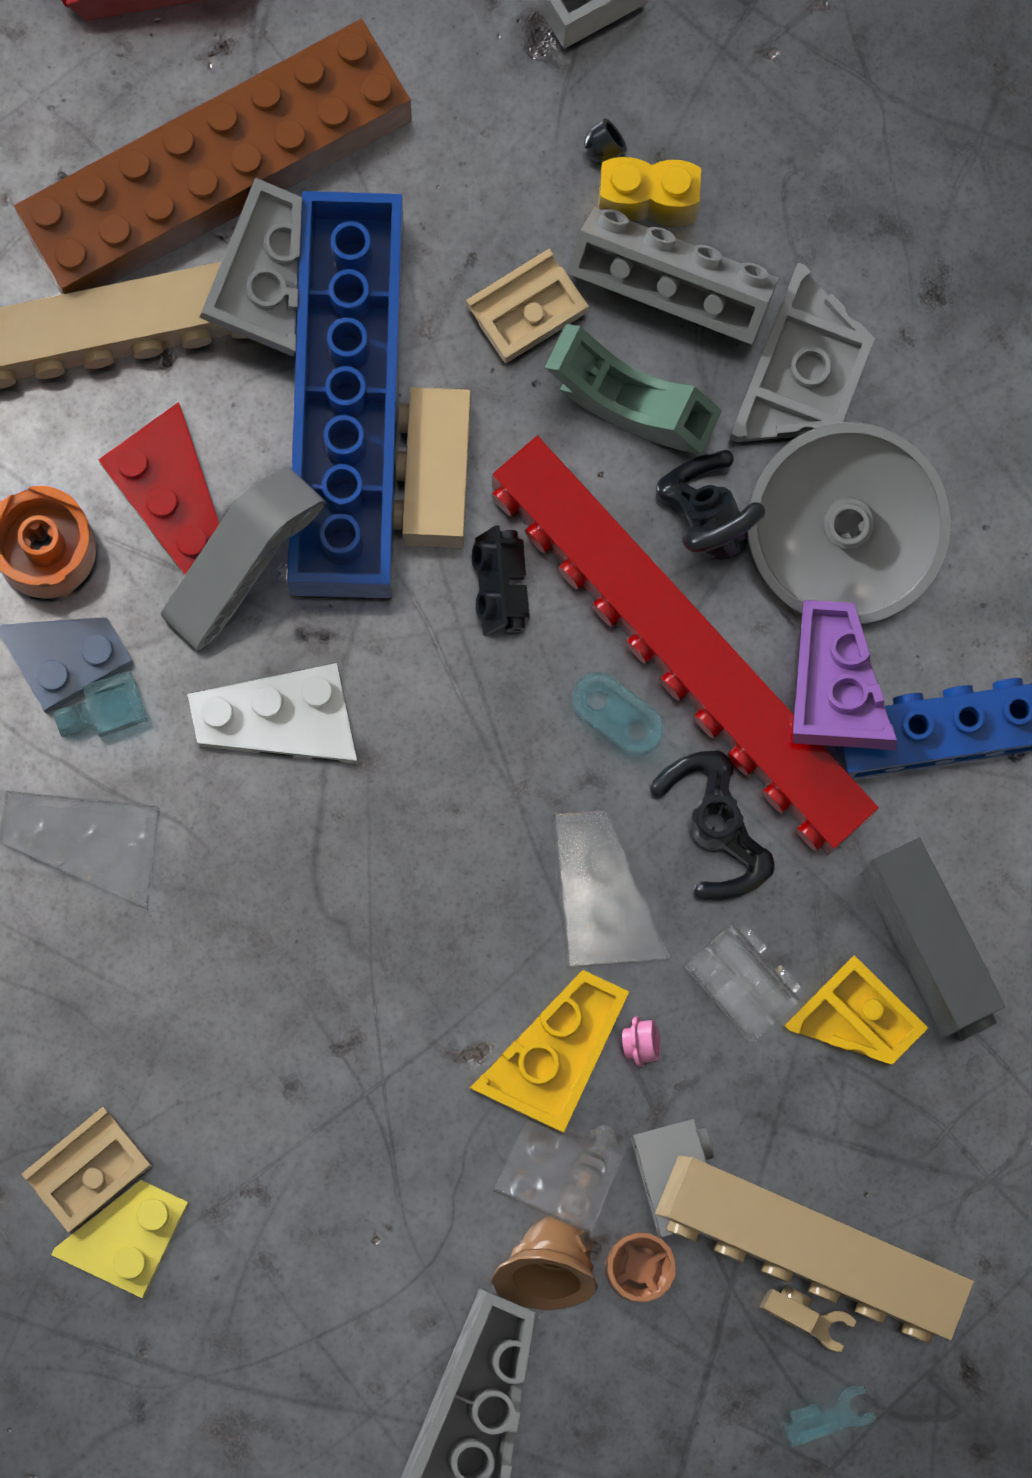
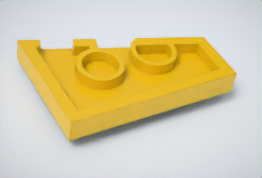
M582 970L519 1038L503 1052L497 1061L470 1087V1090L563 1134L629 991Z

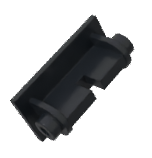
M495 525L475 538L472 549V564L474 569L478 571L479 581L476 613L478 618L482 620L483 635H489L506 626V632L525 631V622L530 620L527 585H510L509 577L522 578L526 576L524 540L518 539L517 530L500 531V525Z

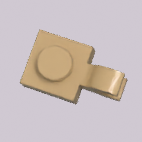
M784 1285L781 1293L774 1289H768L759 1307L761 1310L815 1337L828 1350L842 1351L844 1346L832 1340L829 1335V1328L836 1321L854 1327L856 1320L850 1314L843 1311H832L825 1315H820L809 1309L813 1299L787 1285Z

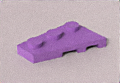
M803 600L793 743L896 750V735L885 710V700L880 684H877L870 661V652L855 604Z

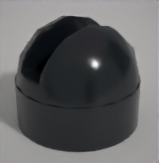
M606 118L592 126L585 136V149L594 146L596 151L590 157L599 163L617 158L627 151L622 135L615 125Z

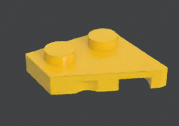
M855 955L784 1025L791 1032L802 1034L891 1065L928 1029Z

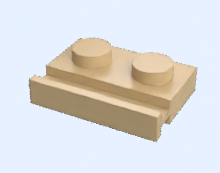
M547 249L466 300V307L473 313L479 326L505 364L558 332L566 324H570L588 313L589 309L588 304L569 276L554 259L550 249Z
M102 1107L25 1170L22 1176L30 1183L67 1232L72 1234L150 1169L152 1165L113 1119L107 1109Z

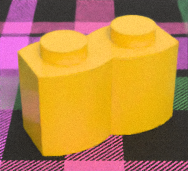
M632 157L608 159L602 162L598 209L617 210L635 223L648 219L653 223L668 227L692 224L696 222L700 203L701 167L683 160H665L651 165L641 159Z

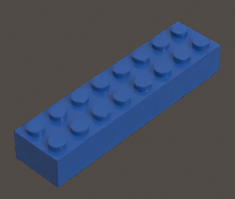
M302 191L292 470L325 500V505L311 523L289 538L287 583L291 596L391 598L403 246L402 194Z

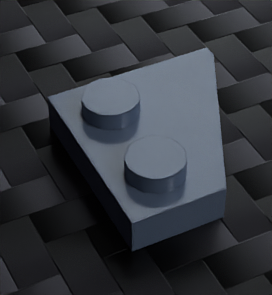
M107 617L0 625V636L46 714L134 664Z

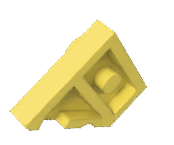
M140 1180L56 1246L51 1255L140 1298H144L189 1202Z

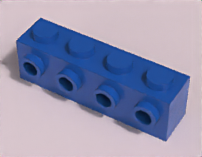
M1009 678L992 683V690L974 692L972 685H963L943 690V697L924 700L923 693H910L894 697L893 705H886L885 710L896 735V750L836 746L839 764L852 779H860L1032 752V683L1023 685L1022 678Z

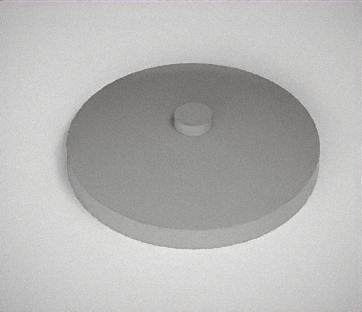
M859 422L828 424L796 437L786 444L764 468L754 488L750 504L759 502L765 508V516L748 531L749 544L756 566L771 590L783 602L801 614L803 611V600L854 603L861 624H868L890 617L908 607L927 590L941 569L950 542V504L945 487L936 469L928 458L907 439L893 431L872 424Z

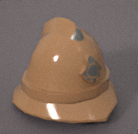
M560 1211L536 1222L525 1234L521 1243L513 1248L510 1258L500 1264L493 1274L491 1281L498 1296L522 1307L542 1310L573 1307L589 1300L596 1292L598 1285L592 1274L594 1267L590 1261L592 1244L588 1231L585 1228L583 1229L580 1218L572 1211Z

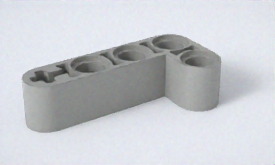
M288 465L248 487L232 504L164 606L161 616L196 650L203 649L226 626L281 544L311 523L322 510L325 500Z

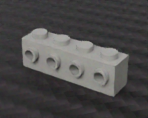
M594 207L580 230L567 270V274L751 345L763 323L779 280L778 277L770 275L766 269L757 264H741L723 257L713 247L689 244L676 239L666 229L660 227L648 228L630 221L625 214L617 210H601Z

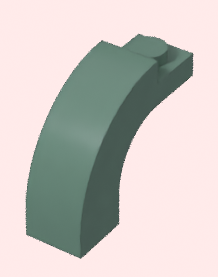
M565 325L545 366L546 370L563 383L560 391L586 410L637 436L674 449L702 454L722 412L696 386L665 381L643 373L624 363L603 347L581 326Z

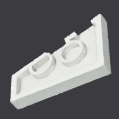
M337 663L187 694L199 747L253 753H278L293 755V757L312 759L314 757L358 764Z

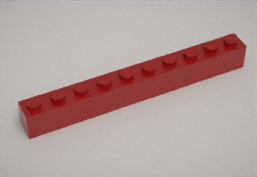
M538 435L492 473V487L495 491L491 495L497 505L508 516L516 513L525 522L528 528L524 531L530 541L542 553L549 549L562 563L558 569L567 582L576 590L583 586L596 600L592 603V607L598 616L610 627L617 623L629 636L625 642L631 652L642 663L646 664L650 660L663 675L659 680L669 694L677 701L684 697L697 711L693 717L700 728L711 738H715L717 735L722 738L732 749L727 754L733 764L746 776L753 772L765 786L762 794L779 813L782 814L787 810L800 824L796 828L797 833L811 849L818 851L822 848L829 856L877 812L879 807L822 745L793 743L794 714Z

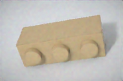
M410 387L409 403H400L399 433H408L407 451H397L396 481L405 482L404 500H395L393 530H403V546L463 548L471 405L470 390Z

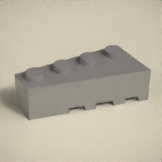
M479 1288L401 1478H510L515 1433L518 1431L521 1394L526 1378L536 1312Z

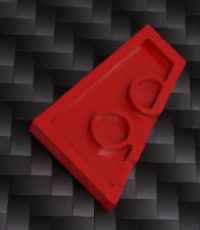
M178 402L99 458L98 461L185 576L218 527L219 521L180 403Z

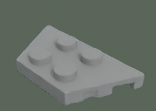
M797 263L730 435V440L743 442L798 437L817 427L844 421L875 338L859 321H855L848 316L845 306L833 294L828 295L810 276L811 271L804 264Z

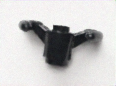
M729 450L711 452L691 459L667 473L658 481L656 486L657 497L686 516L690 522L691 527L683 534V545L691 552L701 553L705 551L706 554L718 560L728 559L739 554L747 545L748 531L765 516V508L759 502L751 503L740 513L731 491L725 487L707 485L695 489L686 484L706 473L730 467L734 462V456Z
M719 750L701 751L681 757L665 767L649 786L651 794L654 797H663L678 781L689 774L704 771L708 774L705 796L692 812L689 821L691 835L700 846L710 850L725 849L747 865L746 873L735 879L722 882L700 881L694 886V895L700 900L724 901L741 897L759 888L774 873V857L768 849L763 848L749 836L743 822L744 816L741 815L737 801L729 791L730 778L734 774L732 761L724 752ZM715 787H719V795L714 794ZM710 817H718L724 824L723 831L716 832L715 826L709 829L705 822ZM737 836L739 838L741 845L745 847L746 850L735 842Z

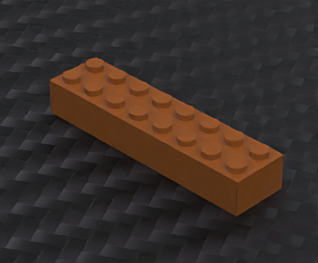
M361 18L13 206L23 229L61 295L111 285L240 215L255 178L286 190L412 122L411 99Z

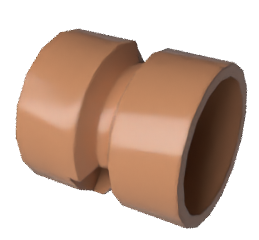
M634 1233L623 1237L611 1247L605 1260V1275L609 1286L619 1297L630 1302H649L661 1297L671 1287L676 1276V1261L671 1248L663 1239L650 1233Z

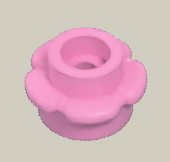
M635 1016L632 1019V1026L623 1029V1050L626 1059L634 1058L638 1067H644L646 1062L659 1061L660 1036L655 1020L641 1021L639 1016Z

